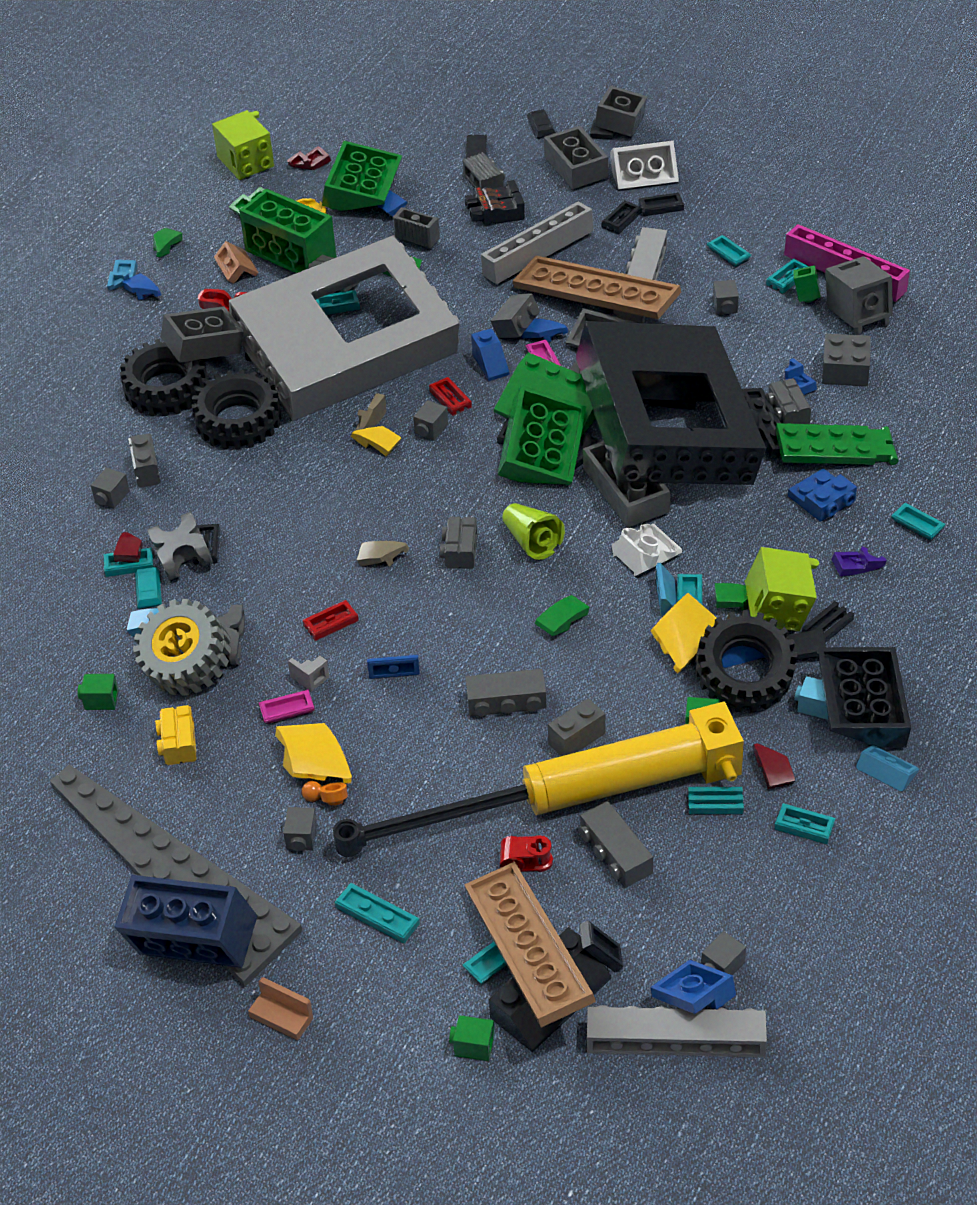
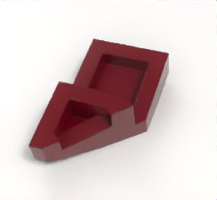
M317 146L306 155L299 151L289 158L287 163L291 167L316 170L329 163L331 158L320 146Z
M123 532L118 539L113 554L115 562H139L143 546L142 540L128 532Z
M753 744L752 747L758 767L762 768L768 789L795 782L787 756L761 744Z

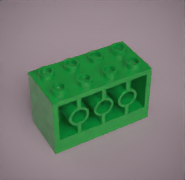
M267 188L239 210L245 251L295 273L308 269L309 264L317 260L321 255L332 258L337 257L332 216Z

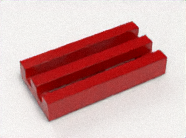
M449 377L429 385V391L443 406L447 407V411L452 416L456 415L457 410L460 413L463 412L464 407L472 408V401ZM453 394H454L461 402H458L457 399L453 396Z
M345 600L304 619L303 626L305 629H308V633L317 641L359 621L358 614Z

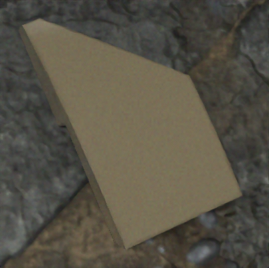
M376 393L367 411L358 410L359 424L354 431L375 427L386 413L385 395Z
M397 541L361 543L357 561L361 567L382 563L383 561L390 567L394 563L393 558L399 553L408 552L409 547L407 543Z

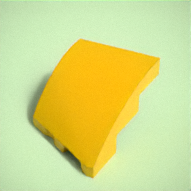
M689 593L682 597L651 630L654 638L660 643L664 654H669L675 663L673 669L677 673L682 671L697 655L701 636H704L708 625L714 626L715 619L717 618Z
M325 723L276 726L275 736L285 746L283 767L292 777L325 781L327 776L342 778L343 783H351L352 776L345 755L334 734Z

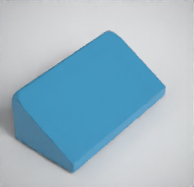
M657 563L656 586L660 614L664 616L677 603V591L674 577L662 563Z
M873 745L861 752L856 766L858 770L899 791L905 790L919 771L918 767Z

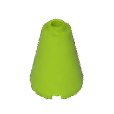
M517 503L510 504L504 510L502 515L504 524L528 556L536 560L545 559L555 553L553 549L557 544L561 545L565 535L564 523L556 515Z

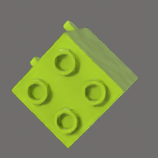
M246 110L212 123L217 157L238 180L274 167L270 133L257 120L259 118L258 111L249 112Z
M761 547L745 579L750 616L757 617L758 612L764 614L763 620L770 622L772 618L777 620L776 627L778 629L785 627L787 630L800 632L817 599L812 569H817L819 561L815 558H809V554Z

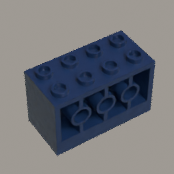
M131 875L114 927L139 955L242 968L258 915L236 887Z

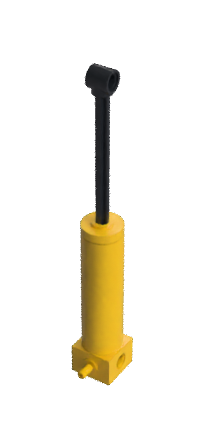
M725 702L689 710V724L526 765L523 767V785L365 826H362L361 822L357 823L351 819H343L338 821L333 827L335 848L339 855L353 857L361 851L362 847L367 846L366 841L523 800L528 801V804L531 805L533 812L537 816L697 773H702L706 784L723 779L734 781L738 775H742L744 740Z

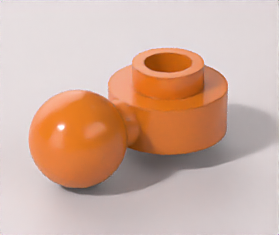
M308 781L302 787V796L309 802H316L321 798L323 802L334 806L343 803V800L348 797L345 783L337 782L321 786L316 781Z

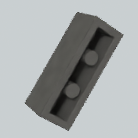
M543 669L465 676L469 716L547 709Z
M608 801L580 815L579 833L581 838L591 844L596 857L607 864L610 874L615 880L619 879L626 888L653 874V856Z

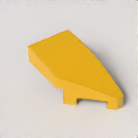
M383 426L353 431L351 437L365 448L371 445L386 457L401 440L400 436Z

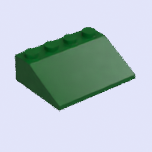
M343 141L324 185L322 206L343 211L384 204L402 160V155Z
M529 352L517 365L494 408V413L509 418L513 399L522 385L586 406L581 436L596 419L582 375Z
M521 385L512 402L497 475L517 482L571 485L586 406Z

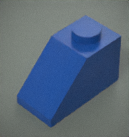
M492 328L471 334L472 355L488 381L508 376L509 369L500 340Z

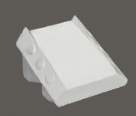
M643 524L639 530L625 528L622 530L619 540L612 544L613 557L617 556L634 572V576L655 567L657 563H663L682 553V549L655 524Z

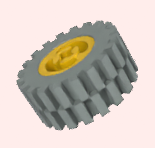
M176 599L169 601L170 607L166 608L164 604L157 607L159 610L157 614L154 615L150 612L146 616L149 619L147 624L144 622L140 623L138 628L142 633L135 634L134 641L138 645L133 646V652L137 656L135 658L137 664L161 690H167L173 695H176L178 690L184 696L189 695V689H192L195 693L202 691L200 686L204 683L207 687L211 686L213 682L210 679L214 675L219 678L223 674L219 668L221 665L227 667L229 662L225 655L231 654V647L227 644L230 642V638L213 613L206 606L203 607L200 602L194 601L192 604L189 599H182L180 605Z

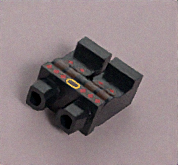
M515 180L507 181V186L485 187L483 189L477 187L475 188V194L465 196V207L469 210L472 222L482 221L484 226H490V223L498 224L525 220V202Z

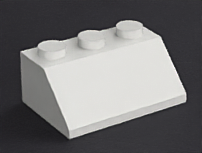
M674 141L613 148L610 152L612 173L618 190L679 182Z

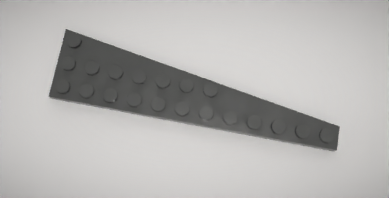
M70 764L50 780L52 788L72 809L77 811L84 821H87L93 827L99 837H103L109 844V847L124 859L125 864L136 875L232 886L238 889L258 917L243 967H224L244 987L302 932V925Z

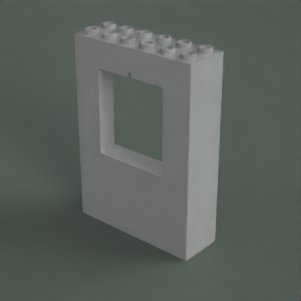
M394 235L229 300L230 314L244 331L242 347L261 375L268 377V383L273 381L275 389L278 390L279 402L292 421L455 354L458 349L459 319L456 315L453 316L446 301L441 300L436 288L429 284L425 273L418 269L413 257H409L404 245L398 242ZM388 271L399 287L403 289L404 294L419 314L346 343L316 302V299Z

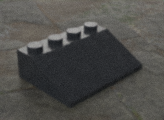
M818 647L817 653L830 731L879 748H906L911 731V723L896 648Z

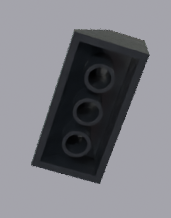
M568 927L559 937L594 995L611 979V974L603 963L582 948L581 936ZM514 977L489 998L490 1018L531 1052H534L575 1013L573 1012L541 1027Z

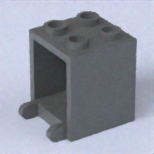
M864 256L825 269L827 308L852 326L856 335L862 334L863 325L881 320L882 326L889 325V317L893 316L892 276Z

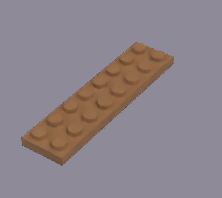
M535 256L513 280L514 288L659 319L681 294L680 285L541 256Z
M515 862L464 884L470 899L541 1027L596 1002L591 989Z

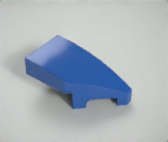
M141 273L122 281L124 289L132 293L136 292L138 300H142L150 295H155V297L161 296L160 289Z
M535 318L521 336L522 338L543 337L544 340L550 342L554 335L568 333V328L566 325L555 321Z
M794 358L790 359L789 367L785 369V380L794 378L803 395L817 390L816 381L804 373L803 365Z

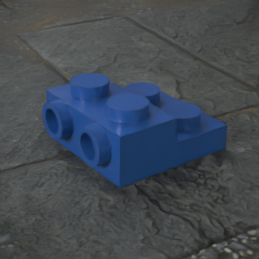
M824 468L788 489V497L820 522L828 517H832L844 507L853 504L856 501L857 486L841 474L834 477Z
M688 960L650 987L653 998L694 1014L701 1011L705 1006L717 1010L736 996L733 975L692 960Z

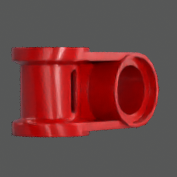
M541 835L528 837L509 836L503 838L500 844V867L502 868L515 862L520 872H543L550 869L553 865V857L550 853L552 848L551 841Z

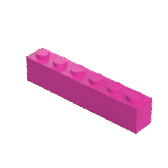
M799 224L786 234L784 256L796 259L808 266L815 265L816 269L825 273L826 268L864 256L892 276V301L896 302L907 292L909 269Z

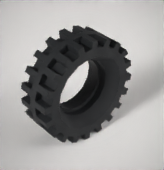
M160 339L155 340V344L151 345L147 342L143 343L142 349L134 348L132 356L126 355L124 357L125 363L120 365V377L125 399L129 401L132 408L137 407L138 412L142 414L145 411H149L150 416L162 413V417L168 416V412L174 411L177 415L181 413L180 409H192L193 395L197 396L196 389L198 387L204 388L203 382L208 379L205 359L179 362L165 342H160ZM163 373H176L184 376L180 381L170 385H146L147 381Z
M232 370L226 371L227 375L221 377L219 374L214 375L215 380L209 381L207 379L203 382L204 388L198 387L196 389L197 396L193 395L192 397L196 429L204 441L210 439L211 446L215 447L217 444H221L222 449L225 450L229 446H235V450H241L242 445H248L251 448L254 447L253 443L259 441L261 444L265 442L266 435L272 437L275 434L274 428H279L280 426L279 419H282L278 390L275 389L273 381L268 383V377L265 375L259 378L257 372L254 371L250 375L245 374V370H240L239 374H232ZM235 405H248L257 409L255 413L239 419L217 417L221 411Z
M743 610L742 616L736 617L734 611L729 612L725 621L718 617L715 619L713 627L710 625L706 627L704 636H701L699 641L695 673L696 677L701 678V689H709L708 697L710 699L718 697L726 705H735V712H741L742 707H749L750 713L757 711L759 705H763L765 710L770 708L773 700L779 702L783 697V693L788 692L795 672L797 652L793 651L795 646L794 640L787 639L788 630L785 627L780 630L776 627L777 620L772 618L770 622L763 620L764 614L758 612L757 617L749 616L748 610ZM732 647H751L766 657L769 671L765 677L758 681H739L725 672L721 663L722 656Z

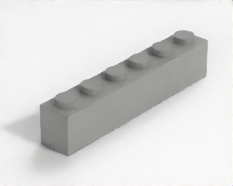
M578 201L482 253L483 276L498 284L523 270L535 256L547 257L594 231L592 209Z
M642 227L640 236H636L635 248H632L631 262L628 261L627 275L657 281L667 249V230ZM613 310V314L617 315V318L636 323H644L646 318L641 315Z
M604 1005L588 1007L587 1053L765 1057L766 1011H757L751 1008L744 1010L718 1008L717 1010L702 1009L694 1014L684 1009H668L666 1007L638 1008L636 1006L617 1008Z

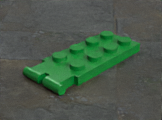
M777 423L775 432L782 462L875 465V462H889L890 465H896L899 462L891 432L887 426L881 429H869L868 426L791 423Z

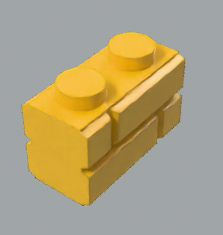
M186 705L178 706L176 709L173 707L161 709L160 720L155 721L157 736L161 735V740H157L158 755L164 756L165 764L167 765L196 761L194 719L191 707Z

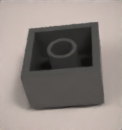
M610 85L598 104L595 126L620 133L623 136L632 137L644 117L648 96Z
M825 334L822 384L868 386L871 336Z

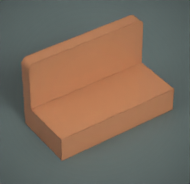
M225 241L214 256L225 277L232 283L237 281L243 271L257 276L259 273L246 251Z
M262 977L258 982L261 994L248 1010L249 1017L298 1041L314 1019L310 1000Z

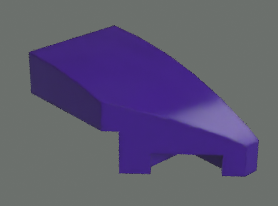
M864 546L861 547L859 553L856 551L834 552L831 559L840 576L857 575L884 567L887 562L883 556L876 558L870 555L868 549Z

